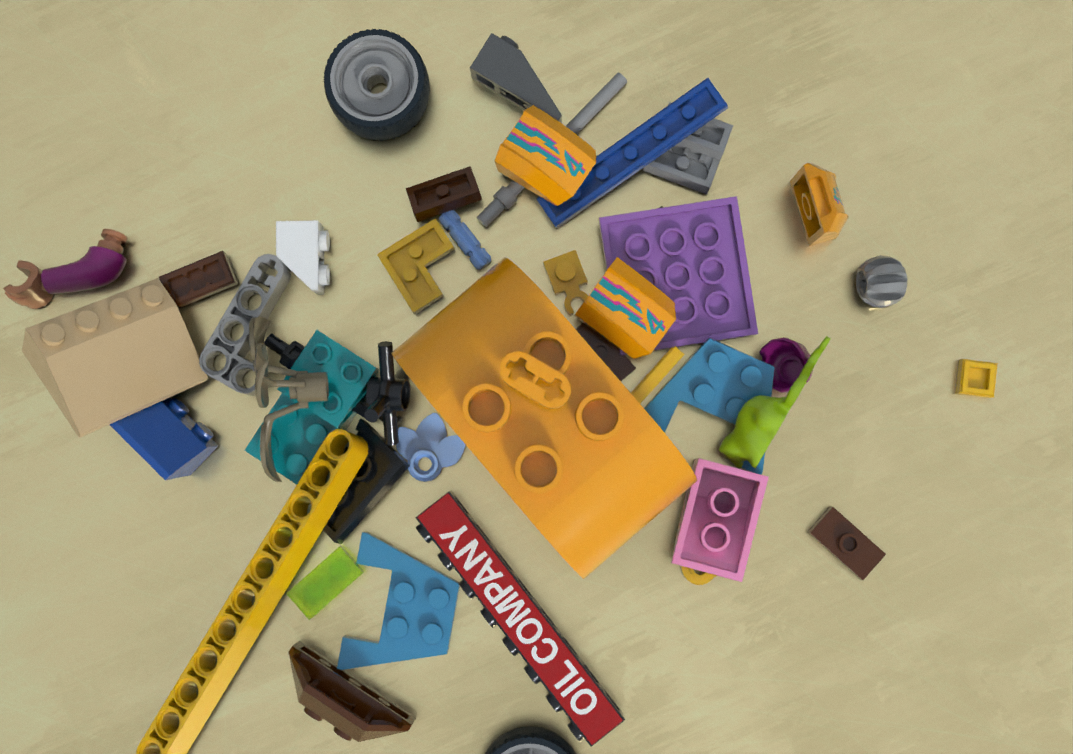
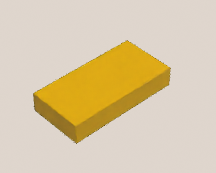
M676 346L669 349L631 392L635 399L641 404L685 354Z

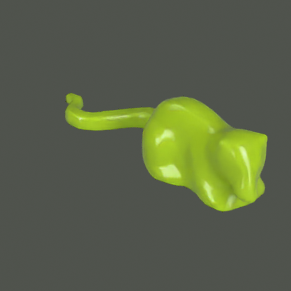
M826 336L821 344L812 352L799 377L789 389L787 396L777 398L758 395L749 399L742 406L737 415L734 430L723 439L719 448L724 457L730 460L738 469L742 468L744 461H748L753 468L757 467L831 338Z

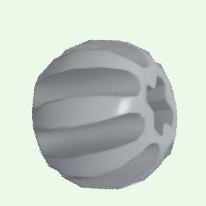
M880 255L866 260L860 265L857 272L856 286L858 294L863 302L873 307L884 308L896 304L904 297L907 289L905 268L900 261L890 256Z

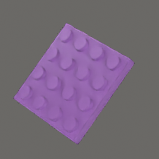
M737 196L599 217L606 271L616 257H618L675 302L676 320L654 350L704 343L708 338L717 341L758 334ZM619 349L620 355H627Z

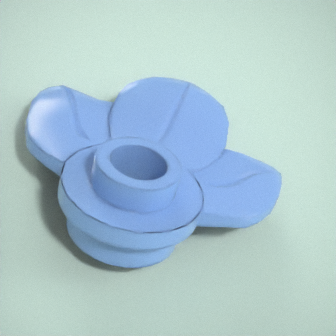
M432 413L422 420L416 432L406 427H399V443L396 444L398 453L408 460L410 465L408 470L412 477L416 480L427 482L435 479L440 474L442 468L456 464L461 458L466 444L458 435L447 436L444 422L437 413ZM427 457L432 462V466L428 471H423L419 467V462L422 458Z

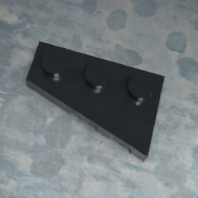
M361 418L355 430L358 431L356 435L363 437L367 441L368 455L323 528V531L332 541L338 544L343 543L410 466L390 445L385 444V440L367 421Z

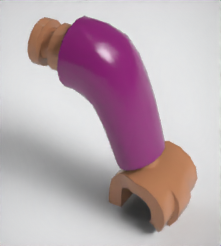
M103 229L101 236L104 240H99L97 246L89 247L88 252L80 260L66 265L47 268L43 271L33 263L19 260L16 267L28 278L20 286L9 284L4 287L5 294L9 299L21 306L37 309L49 303L54 294L78 292L106 286L119 277L126 265L127 259L122 255L124 248L121 245L126 244L128 238L118 231Z

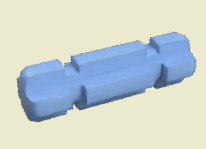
M455 210L445 212L439 217L440 223L446 231L450 230V236L464 254L470 256L469 259L476 269L480 270L491 262V256L485 248H480L481 243L464 222H460V216Z

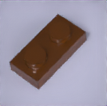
M471 166L406 188L417 222L482 200Z

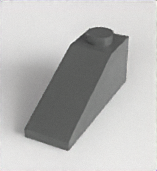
M491 33L470 66L472 79L523 110L534 105L562 123V114L522 51L518 49V44L507 36L499 38Z

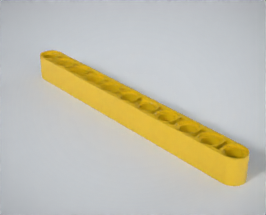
M335 429L326 436L139 743L136 754L188 753L368 455V444L363 437L343 429ZM349 442V447L344 453V447ZM330 472L329 481L325 483L326 477ZM311 503V510L307 514L308 506ZM293 534L292 541L289 544L290 535ZM274 565V570L271 574V567ZM255 595V602L252 604V599Z

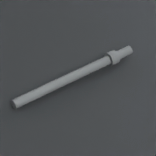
M618 72L566 127L577 134L627 83L626 78ZM512 181L507 187L502 186L493 195L494 200L476 217L478 221L487 227L504 209L508 210L517 201L516 196L525 187L515 181Z

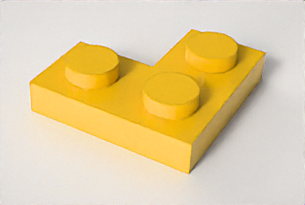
M435 218L378 253L377 256L412 312L416 314L443 297L442 292L426 267L455 250Z

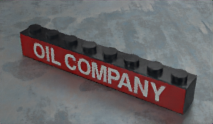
M453 491L447 492L415 517L420 523L416 526L420 535L428 544L434 541L441 552L437 556L448 571L453 569L457 571L463 579L459 582L462 590L471 600L477 597L484 607L480 612L492 628L496 625L500 627L506 635L502 639L505 646L512 655L516 656L519 653L526 661L527 665L524 667V670L536 685L542 682L549 691L545 696L557 713H560L562 710L571 720L567 725L579 742L585 739L592 747L625 720L623 712Z

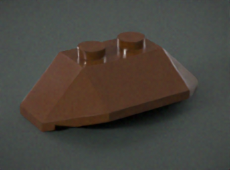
M297 642L289 650L298 702L305 706L304 712L317 721L324 719L335 726L333 728L334 732L343 739L351 741L353 738L357 742L407 732L416 719L414 716L346 671L337 669V665L302 642Z

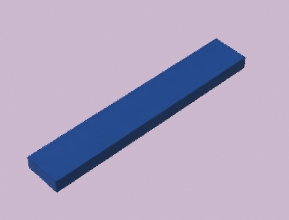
M706 78L596 156V164L573 197L559 206H555L541 197H538L537 201L554 226L559 228L728 109L727 103L709 78Z

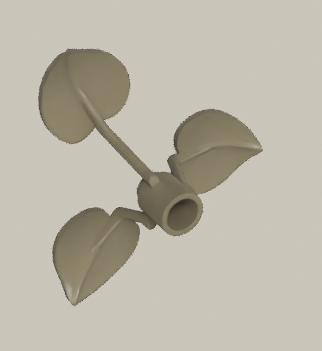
M253 317L249 322V345L256 375L255 393L259 407L266 408L269 405L268 386L289 387L290 399L298 400L293 405L266 415L264 423L261 425L260 457L262 467L269 478L275 482H282L276 472L272 456L271 430L273 422L276 418L298 409L309 408V402L328 401L327 372L308 373V371H296L268 365L269 361L264 337L271 321L263 317ZM268 372L291 377L289 380H272L268 378Z

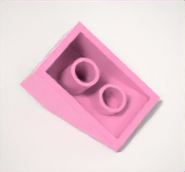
M700 458L694 459L692 470L696 475L697 481L686 490L671 563L742 582L769 477Z

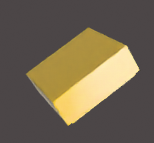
M960 359L955 394L994 398L998 363Z

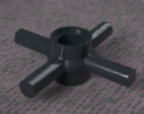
M388 341L378 343L380 377H371L369 379L366 390L368 409L365 411L364 417L368 422L374 423L383 414L385 444L396 445L399 443L397 411L407 410L411 390L410 378L402 368L394 375V360L391 354L393 352V344Z

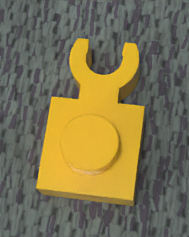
M576 250L543 262L555 296L565 292L564 308L569 316L574 314L571 302L574 299H580L584 302L588 297L579 288L587 284L588 281Z

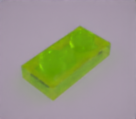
M339 546L286 594L308 620H311L361 576L364 571L356 564V561L343 546Z

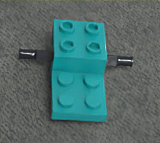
M319 330L315 331L305 347L297 341H293L289 345L273 333L264 342L266 347L281 356L279 363L286 368L296 371H308V373L327 372L328 401L309 402V408L298 409L276 418L272 425L271 449L276 472L296 485L326 436L335 429L347 430L356 414L364 417V413L368 409L366 401L367 385L369 379L376 377L379 371L378 368ZM286 375L284 380H289L291 376ZM278 387L277 390L282 392L269 414L298 402L297 399H290L289 387ZM383 414L379 417V420H381L382 422ZM397 415L398 426L403 419L399 415ZM260 426L244 451L261 461Z

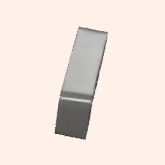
M264 254L256 259L199 358L200 367L207 375L237 392L250 396L256 395L255 384L250 388H246L242 380L246 372L254 371L253 362L245 358L250 350L249 322L253 317L268 319L291 278L290 269L277 256ZM268 268L276 269L278 273L274 277L268 275L266 271ZM260 282L263 285L269 287L270 289L268 290V292L262 289L261 287L257 286L258 283ZM254 294H260L261 305L255 310H249V298ZM236 324H242L244 327L243 336L233 341L230 337L231 329ZM223 353L226 357L225 367L220 371H216L213 367V360L217 355Z

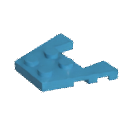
M708 338L672 379L660 389L644 409L664 433L679 401L688 403L735 424L740 409L749 399L758 395L771 397L775 367L712 338ZM765 453L756 468H753L748 461H744L742 468L761 475Z
M362 532L356 564L392 570L380 641L343 636L337 669L344 670L447 654L460 588L459 582L424 562H420L393 545H389L376 538L373 534Z

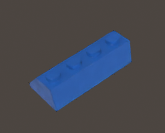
M169 397L110 424L164 480L190 476L219 446L212 439L214 435L211 430L200 422L195 423L187 415L189 409L176 398L171 399Z

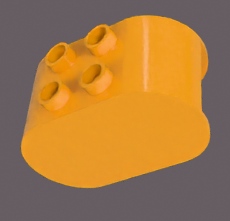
M506 257L495 264L391 353L431 405L541 534L583 579L697 481L696 475L685 458L660 426L541 289L517 265ZM512 351H522L552 367L568 378L571 384L569 400L558 409H549L514 390L503 381L500 375L499 366L501 360ZM520 359L517 364L510 361L507 365V368L511 371V376L509 377L511 380L516 381L519 376H522L532 382L535 376L526 371L525 360ZM540 378L537 381L536 385L546 391L544 398L547 401L551 402L554 397L561 399L564 396V393L560 390L561 382L555 379L552 384H548Z

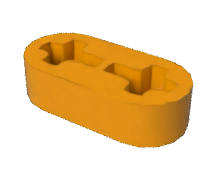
M512 351L501 360L499 366L500 375L503 381L514 390L549 409H558L569 400L571 384L568 378L552 367L522 351ZM520 359L525 360L526 371L535 376L532 382L522 376H519L516 381L509 378L511 371L507 368L510 361L517 364ZM540 378L546 383L552 384L555 379L561 382L560 390L564 393V396L561 399L554 397L551 402L547 401L544 398L546 391L536 385L537 381Z

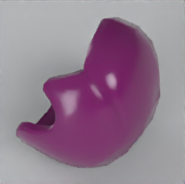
M785 337L770 340L759 352L762 356V361L775 367L772 389L781 393H788L810 357V353L803 344ZM811 372V374H810V376H809L807 382L810 380V378H811V376H812V372Z

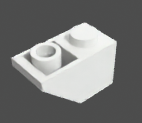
M318 220L276 221V256L317 295H324V285H329L330 283L329 265H324V251H329L330 248L328 230H324L323 225Z

